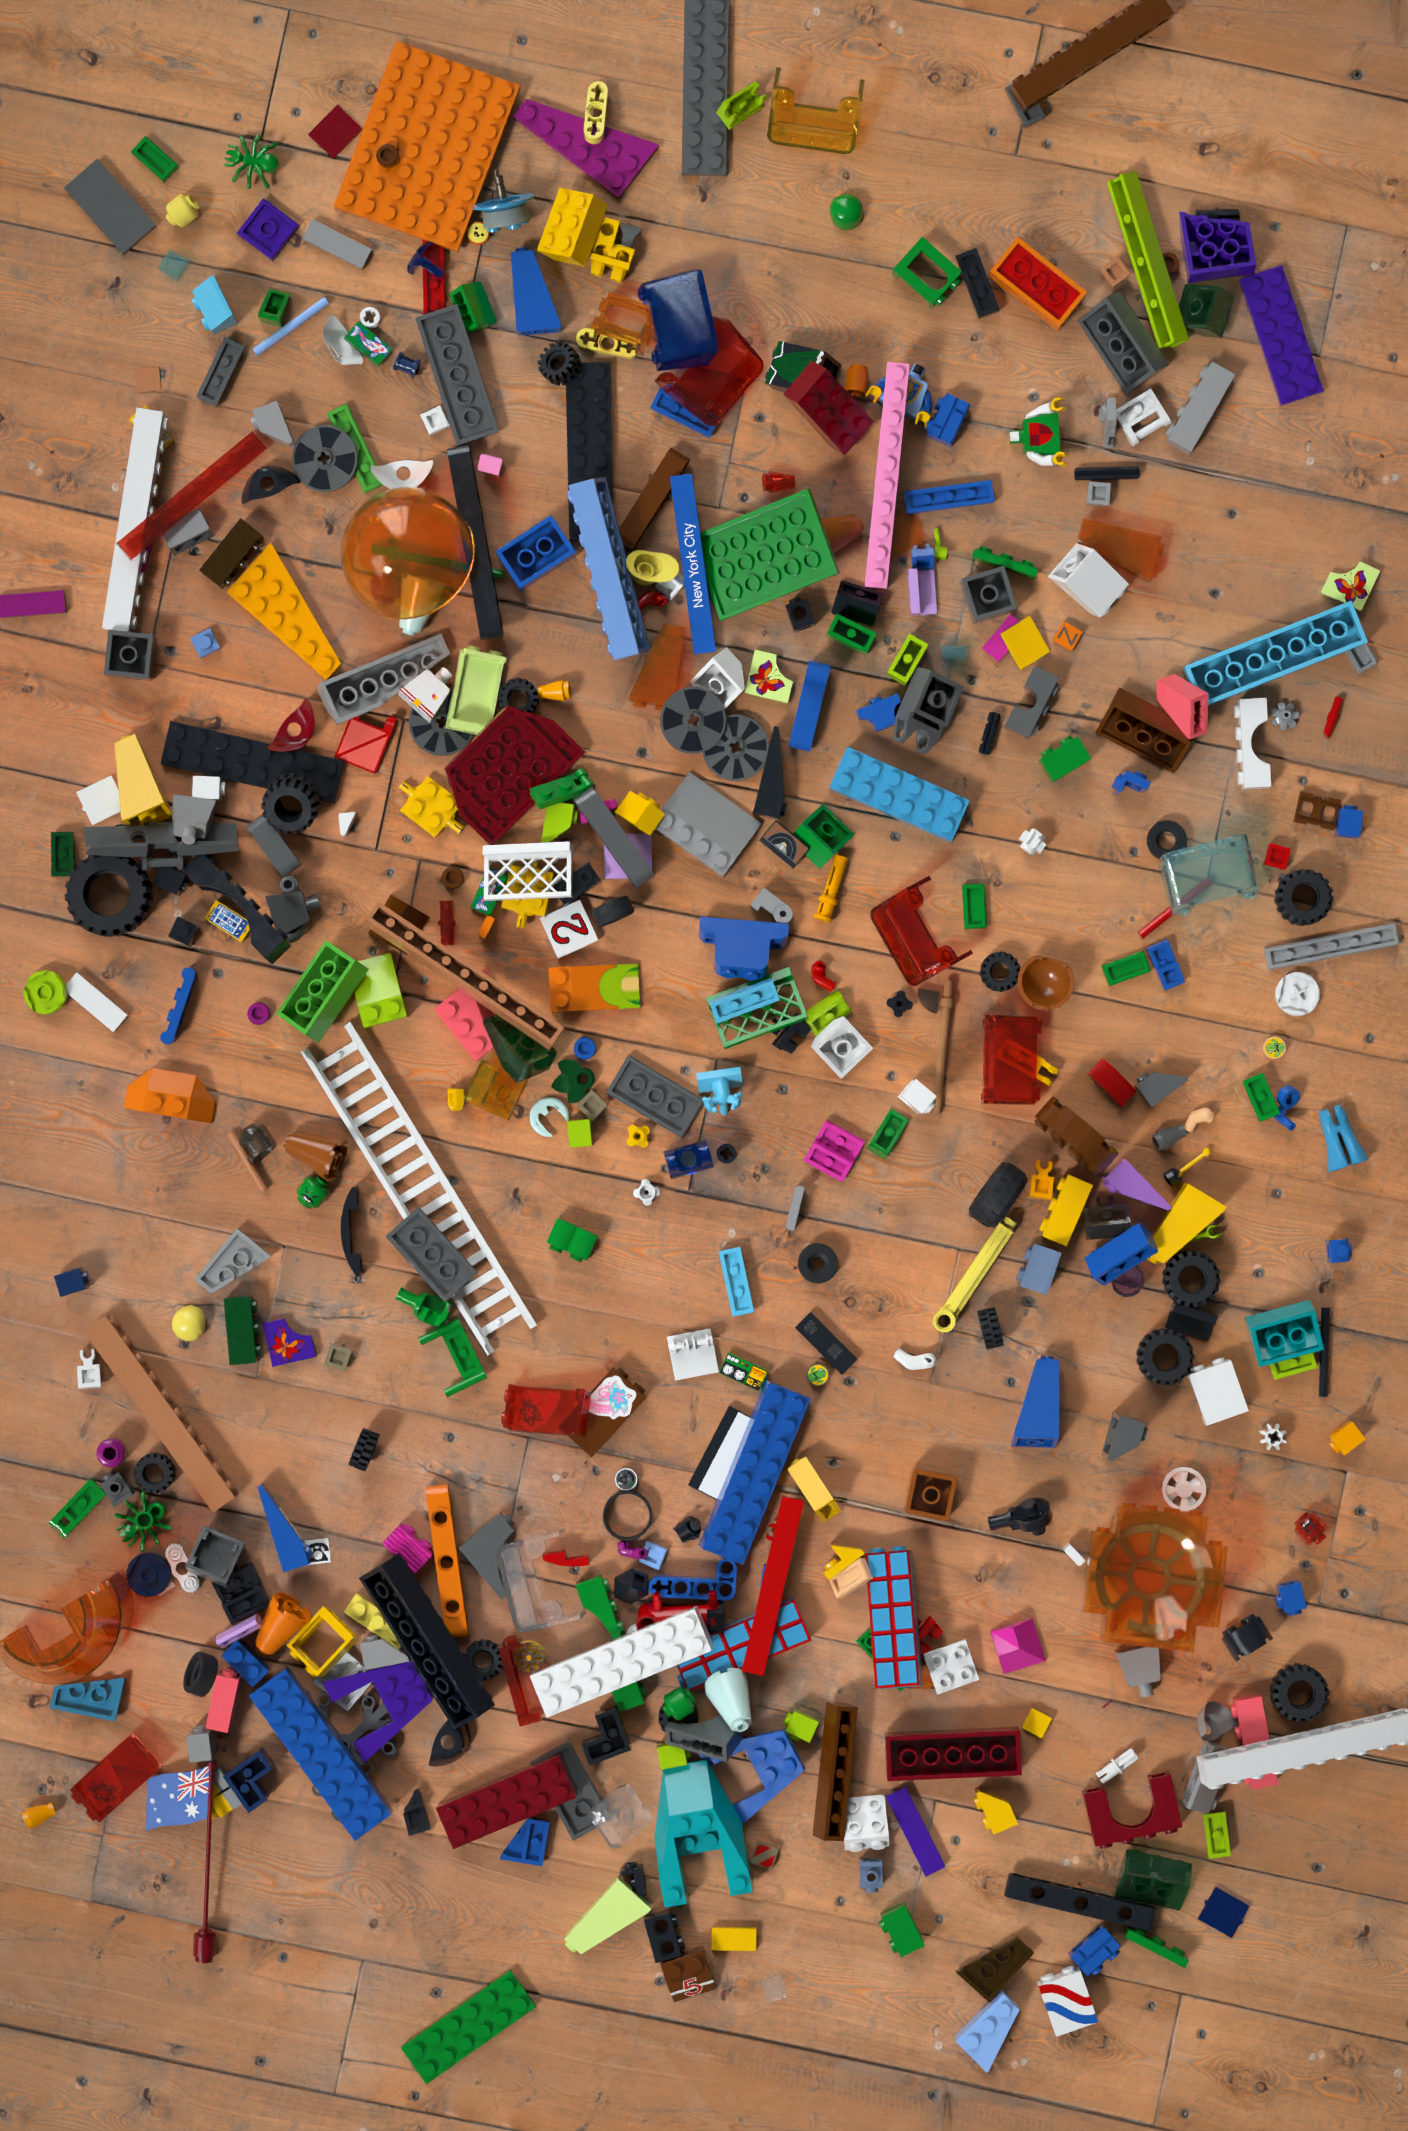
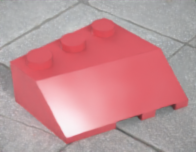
M487 968L482 971L490 976ZM460 989L434 1008L435 1012L476 1062L512 1034L506 1020Z

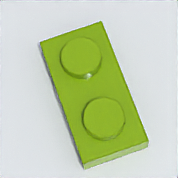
M1314 1353L1270 1364L1274 1380L1318 1368Z
M1225 1811L1209 1812V1814L1202 1813L1208 1858L1231 1856Z

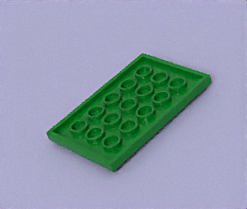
M805 489L701 533L707 585L720 621L840 574L811 489Z

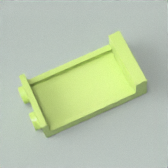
M469 645L467 649L460 650L445 726L446 729L477 735L493 719L503 665L507 661V657H502L501 652L489 650L488 653L480 652L481 648Z

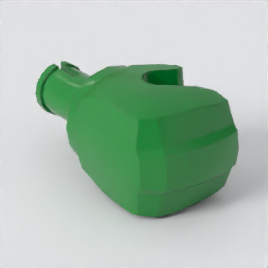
M401 1287L395 1300L413 1308V1315L418 1320L434 1327H441L451 1316L452 1302L449 1300L444 1302L437 1295H428L424 1291L422 1295L418 1296Z

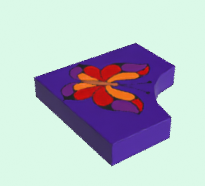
M285 1318L262 1323L272 1367L316 1357L312 1335H301L294 1332L288 1326Z

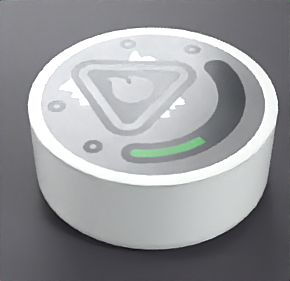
M622 1468L616 1473L615 1483L621 1490H631L637 1483V1475L630 1468Z

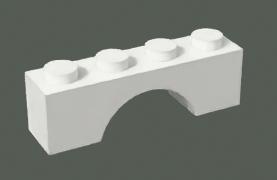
M1267 698L1239 699L1237 705H1234V718H1238V727H1235V739L1239 740L1240 748L1236 749L1237 763L1240 762L1241 771L1237 772L1238 785L1242 786V790L1268 789L1271 787L1270 764L1258 759L1251 746L1254 730L1258 725L1268 720Z
M917 1079L911 1080L898 1095V1098L917 1114L929 1113L936 1105L934 1099L937 1096Z

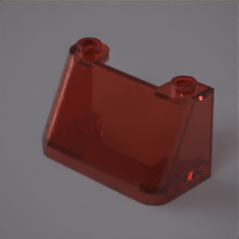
M983 1015L982 1026H984L985 1032L983 1033L982 1086L984 1088L981 1093V1104L1035 1105L1036 1101H1040V1087H1036L1037 1034H1041V1021H1037V1016Z

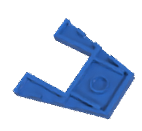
M785 1729L744 1737L731 1755L733 1756L745 1750L765 1787L733 1803L735 1810L742 1820V1824L806 1769ZM699 1754L701 1759H707L711 1766L722 1761Z

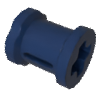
M399 352L393 370L405 372L414 379L419 371L421 360L411 359L404 356V353Z

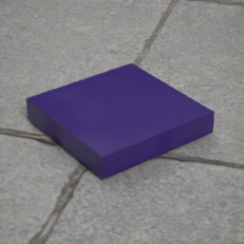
M263 198L238 230L237 235L273 261L298 229L299 224Z

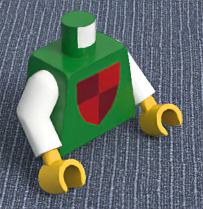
M1057 397L1052 402L1038 406L1026 415L1021 423L1022 430L1009 431V443H1022L1023 454H1026L1030 460L1041 466L1059 465L1067 467L1068 465L1065 462H1061L1063 457H1069V455L1060 452L1059 414L1055 412L1067 409V407L1059 408V402L1065 400L1064 398Z

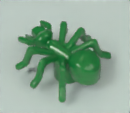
M257 135L253 141L252 154H250L244 137L240 136L239 139L245 150V155H242L236 145L228 144L229 148H234L235 150H228L226 155L231 157L225 158V160L233 163H225L224 166L234 167L240 162L244 163L236 170L232 182H235L239 174L249 165L247 189L251 188L252 171L259 174L266 189H269L270 186L263 172L268 174L277 172L280 163L272 153H264L278 146V143L274 142L271 145H265L260 152H256L257 144L260 140V135Z
M141 1492L142 1512L139 1513L136 1506L128 1500L124 1501L134 1511L136 1518L115 1513L114 1517L134 1522V1525L127 1526L123 1524L116 1531L125 1528L119 1534V1538L125 1536L122 1542L130 1541L133 1538V1541L128 1544L129 1547L136 1542V1535L140 1531L142 1538L140 1551H144L146 1543L145 1529L153 1536L156 1545H159L160 1541L157 1538V1534L151 1527L157 1526L169 1531L172 1530V1527L156 1522L165 1517V1505L155 1502L150 1504L147 1509L146 1493Z

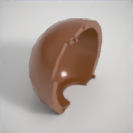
M1037 955L1032 956L1022 965L1018 973V988L1021 997L1028 1005L1038 1010L1050 1011L1061 1007L1070 999L1074 991L1075 979L1069 964Z

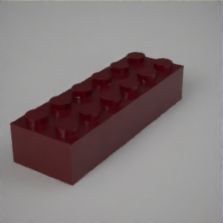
M1018 1727L884 1733L887 1781L1022 1775L1020 1730Z
M559 1752L445 1800L437 1805L436 1811L452 1848L456 1849L575 1799L578 1795V1790L563 1755Z

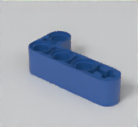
M809 660L788 747L810 752L831 665Z
M724 1557L720 1558L717 1563L716 1578L655 1575L650 1579L649 1591L652 1595L655 1592H659L660 1597L709 1600V1591L706 1594H701L697 1590V1586L700 1583H707L710 1590L716 1591L717 1600L727 1601L732 1599L736 1592L737 1565L732 1560ZM728 1561L732 1563L733 1570L729 1573L723 1572L720 1569L723 1562ZM657 1580H660L662 1585H668V1580H671V1592H668V1587H662L661 1591H656V1587H653L652 1584H656ZM680 1581L687 1584V1590L682 1593L677 1592L675 1589V1584ZM729 1584L732 1587V1592L728 1595H723L719 1591L720 1586Z

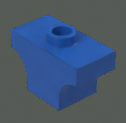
M898 693L883 700L880 696L870 700V705L856 710L858 720L869 721L877 733L895 725L894 709L901 701Z

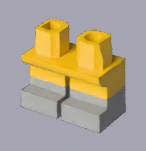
M222 1765L214 1771L212 1819L218 1816L222 1818L228 1812L242 1805L223 1778L226 1771Z

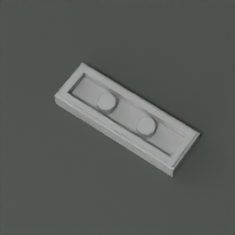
M312 219L302 238L304 241L363 270L372 252L371 248Z

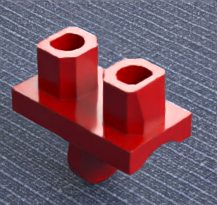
M930 1615L918 1629L920 1655L924 1657L923 1654L928 1653L931 1649L929 1645L922 1641L924 1637L928 1634L937 1640L943 1633V1630L936 1624V1620ZM918 1618V1626H919L922 1621Z

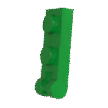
M581 768L574 774L530 788V796L541 810L576 798L591 787L595 789L596 785L592 779L588 778L587 771Z
M90 1478L48 1524L60 1531L59 1535L65 1539L103 1499L106 1493ZM64 1516L70 1521L67 1526L61 1521Z

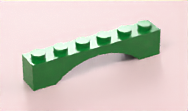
M600 1574L576 1582L575 1586L582 1606L602 1621L609 1631L612 1640L622 1637L625 1629L622 1621H617L615 1613L618 1612L615 1600H610L608 1591H611L607 1578L603 1579ZM638 1681L612 1691L618 1712L644 1704V1697H647L644 1685H639Z

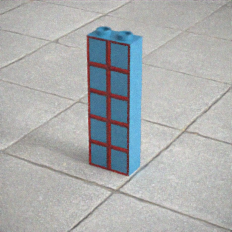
M906 1546L892 1547L893 1551L884 1552V1548L870 1549L871 1553H865V1560L873 1579L867 1582L875 1689L923 1686L913 1556L911 1550H906Z
M794 1597L780 1603L768 1659L812 1641ZM755 1613L725 1625L724 1631L708 1632L715 1647L712 1651L673 1666V1668L677 1667L680 1675L677 1676L680 1686L689 1688L692 1691L704 1686L707 1679L715 1672L720 1671L722 1674L728 1672L727 1668H739L742 1670Z

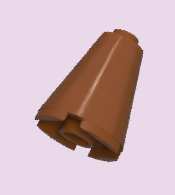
M854 514L821 518L833 554L859 537L864 529L861 518L856 517Z
M298 1132L287 1135L283 1143L287 1154L329 1182L336 1179L337 1176L334 1173L336 1170L341 1171L348 1152V1147L344 1146L348 1142L343 1139Z

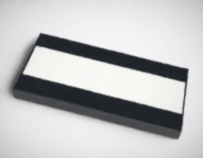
M728 1406L688 1483L689 1486L717 1500L750 1416Z

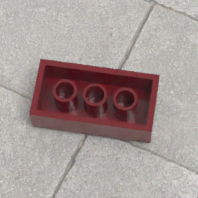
M814 361L808 364L783 394L828 445L843 455L849 452L874 422L833 375Z

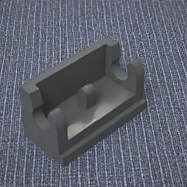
M200 509L160 528L174 556L214 537Z

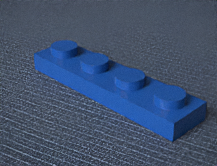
M992 480L903 492L906 515L992 504L995 502Z

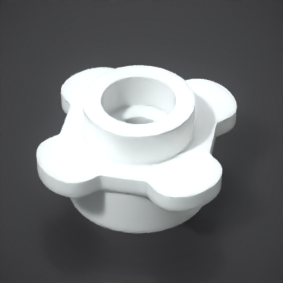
M648 1179L642 1180L640 1187L633 1191L634 1197L640 1198L646 1206L651 1205L652 1199L660 1194L659 1188L652 1186ZM645 1190L649 1191L647 1195L644 1193Z

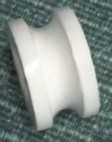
M366 307L361 311L360 320L366 328L372 329L379 325L381 318L377 309ZM371 312V315L373 313L376 315L373 323H370L369 320L367 322L364 321L367 318L366 314Z

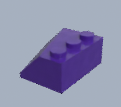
M1179 211L1181 245L1188 284L1254 274L1256 260L1249 222L1224 218L1220 220L1208 218L1205 215H1189L1186 212Z

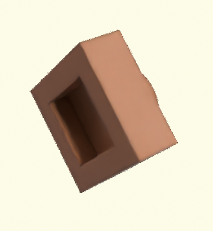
M1118 256L1099 270L1112 289L1131 274Z

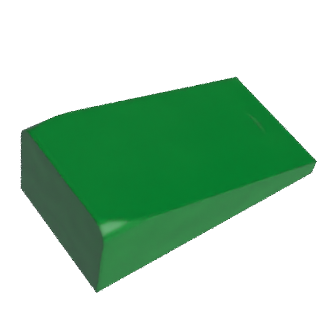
M890 1108L866 1148L882 1159H886L909 1119Z

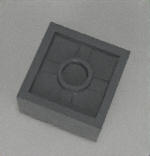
M203 1526L185 1568L188 1572L228 1588L246 1549L245 1543Z

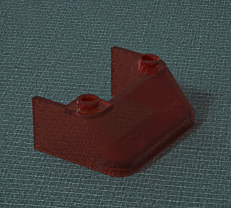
M930 876L905 888L874 907L870 912L871 920L906 982L912 986L921 984L973 954L972 950L957 957L954 950L948 945L938 948L916 909L923 905V896L918 887L930 881Z

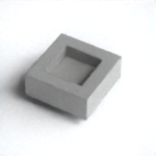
M1088 482L1086 505L1109 507L1111 483Z

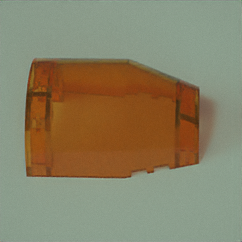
M122 1569L101 1581V1584L95 1587L97 1593L94 1594L93 1590L61 1608L73 1630L72 1634L41 1651L29 1628L25 1625L0 1640V1660L19 1676L41 1684L56 1685L70 1683L95 1671L119 1649L132 1624L134 1612L133 1593L124 1570Z

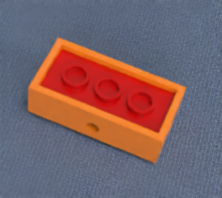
M1019 237L1014 240L988 275L990 279L1057 332L1087 294V291Z

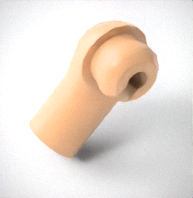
M1208 1108L1192 1111L1184 1125V1129L1189 1133H1193L1198 1123L1212 1122L1214 1120V1113Z

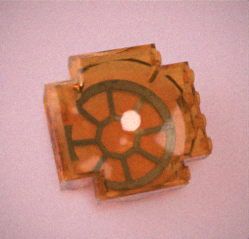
M1122 1502V1507L1116 1506L1115 1520L1111 1526V1533L1110 1528L1097 1527L1096 1531L1091 1530L1089 1552L1084 1570L1085 1589L1082 1612L1102 1614L1100 1641L1194 1652L1197 1625L1219 1628L1228 1547L1222 1546V1541L1209 1540L1208 1544H1205L1208 1517L1202 1516L1203 1512L1189 1510V1514H1180V1509L1165 1507L1163 1512L1158 1511V1506L1142 1505V1509L1135 1508L1134 1503Z

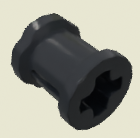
M723 1144L717 1149V1158L720 1162L728 1164L735 1160L737 1154L732 1145ZM725 1147H729V1151L733 1152V1156H730L728 1160H724V1156L720 1155V1151H724Z

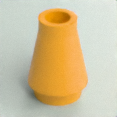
M562 679L538 686L539 699L559 701L571 699L570 681Z
M52 1802L26 1808V1811L21 1814L27 1828L33 1827L35 1829L56 1815Z

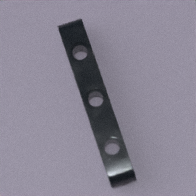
M1016 1873L1008 1874L1004 1896L1011 1899L1149 1931H1154L1159 1910L1158 1907ZM1035 1887H1042L1044 1889L1043 1894L1038 1897L1032 1895V1890ZM1079 1897L1087 1899V1903L1082 1907L1075 1904ZM1123 1907L1130 1908V1914L1126 1917L1119 1915V1911Z

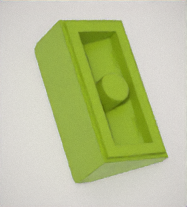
M835 990L806 1011L808 1019L805 1022L809 1025L814 1035L817 1036L833 1020L842 1016L846 1017L853 1011L840 992Z

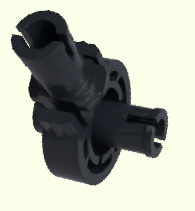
M1029 1498L1015 1507H1010L1007 1513L988 1516V1524L991 1531L1010 1527L1012 1531L1020 1529L1024 1532H1032L1035 1536H1040L1046 1532V1526L1052 1520L1053 1513L1045 1499Z

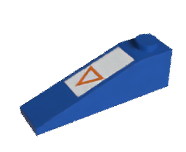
M264 1484L259 1485L257 1488L283 1572L309 1565L311 1563L310 1559L313 1558L310 1545L306 1546L304 1539Z

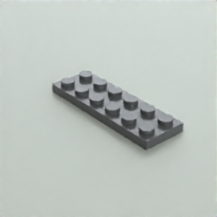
M455 304L416 317L418 329L456 445L460 446L499 433L458 305Z

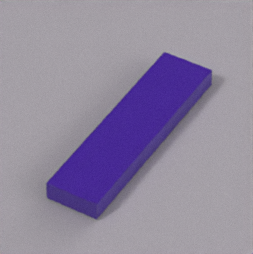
M906 1786L886 1795V1799L925 1877L944 1868L945 1864Z

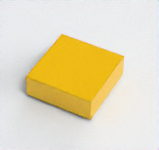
M1032 1707L1022 1728L1042 1738L1052 1718Z

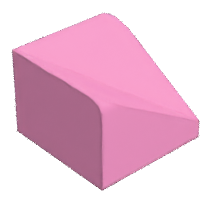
M481 454L478 470L494 474L500 478L503 467L502 458Z

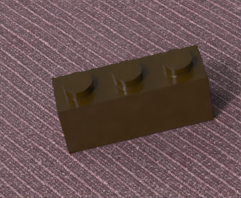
M240 518L199 571L221 589L225 586L229 587L236 578L234 574L237 570L244 569L248 564L249 555L252 552L256 553L263 545L261 540L264 537Z

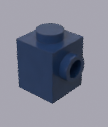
M83 1267L54 1276L60 1297L88 1289V1284L91 1283L87 1270H83Z

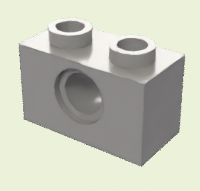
M206 1724L194 1726V1729H191L186 1736L189 1763L212 1760L217 1754L214 1730L206 1729Z

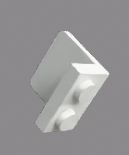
M883 1795L848 1798L844 1836L845 1850L859 1852L867 1848L881 1850L888 1847L889 1832L885 1797Z

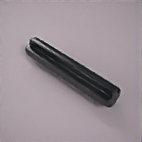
M1138 466L1074 469V479L1076 481L1138 479L1140 477Z

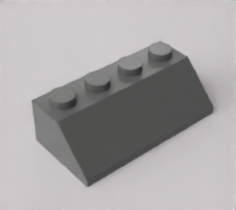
M1121 291L1106 297L1077 320L1125 394L1130 393L1150 380L1169 365Z

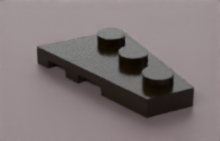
M1015 1937L956 1970V1973L984 1999L990 2002L1034 1954V1951L1020 1938Z

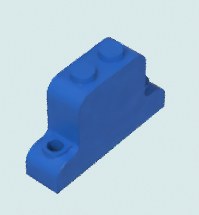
M700 916L699 938L704 943L715 945L714 971L717 975L724 978L732 979L737 977L750 981L764 978L767 975L769 951L771 949H782L787 945L789 924Z

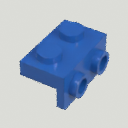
M1126 770L1123 774L1119 773L1112 784V788L1115 789L1113 794L1117 796L1121 793L1124 785L1144 793L1148 789L1150 781L1146 780V775L1138 771L1131 773Z

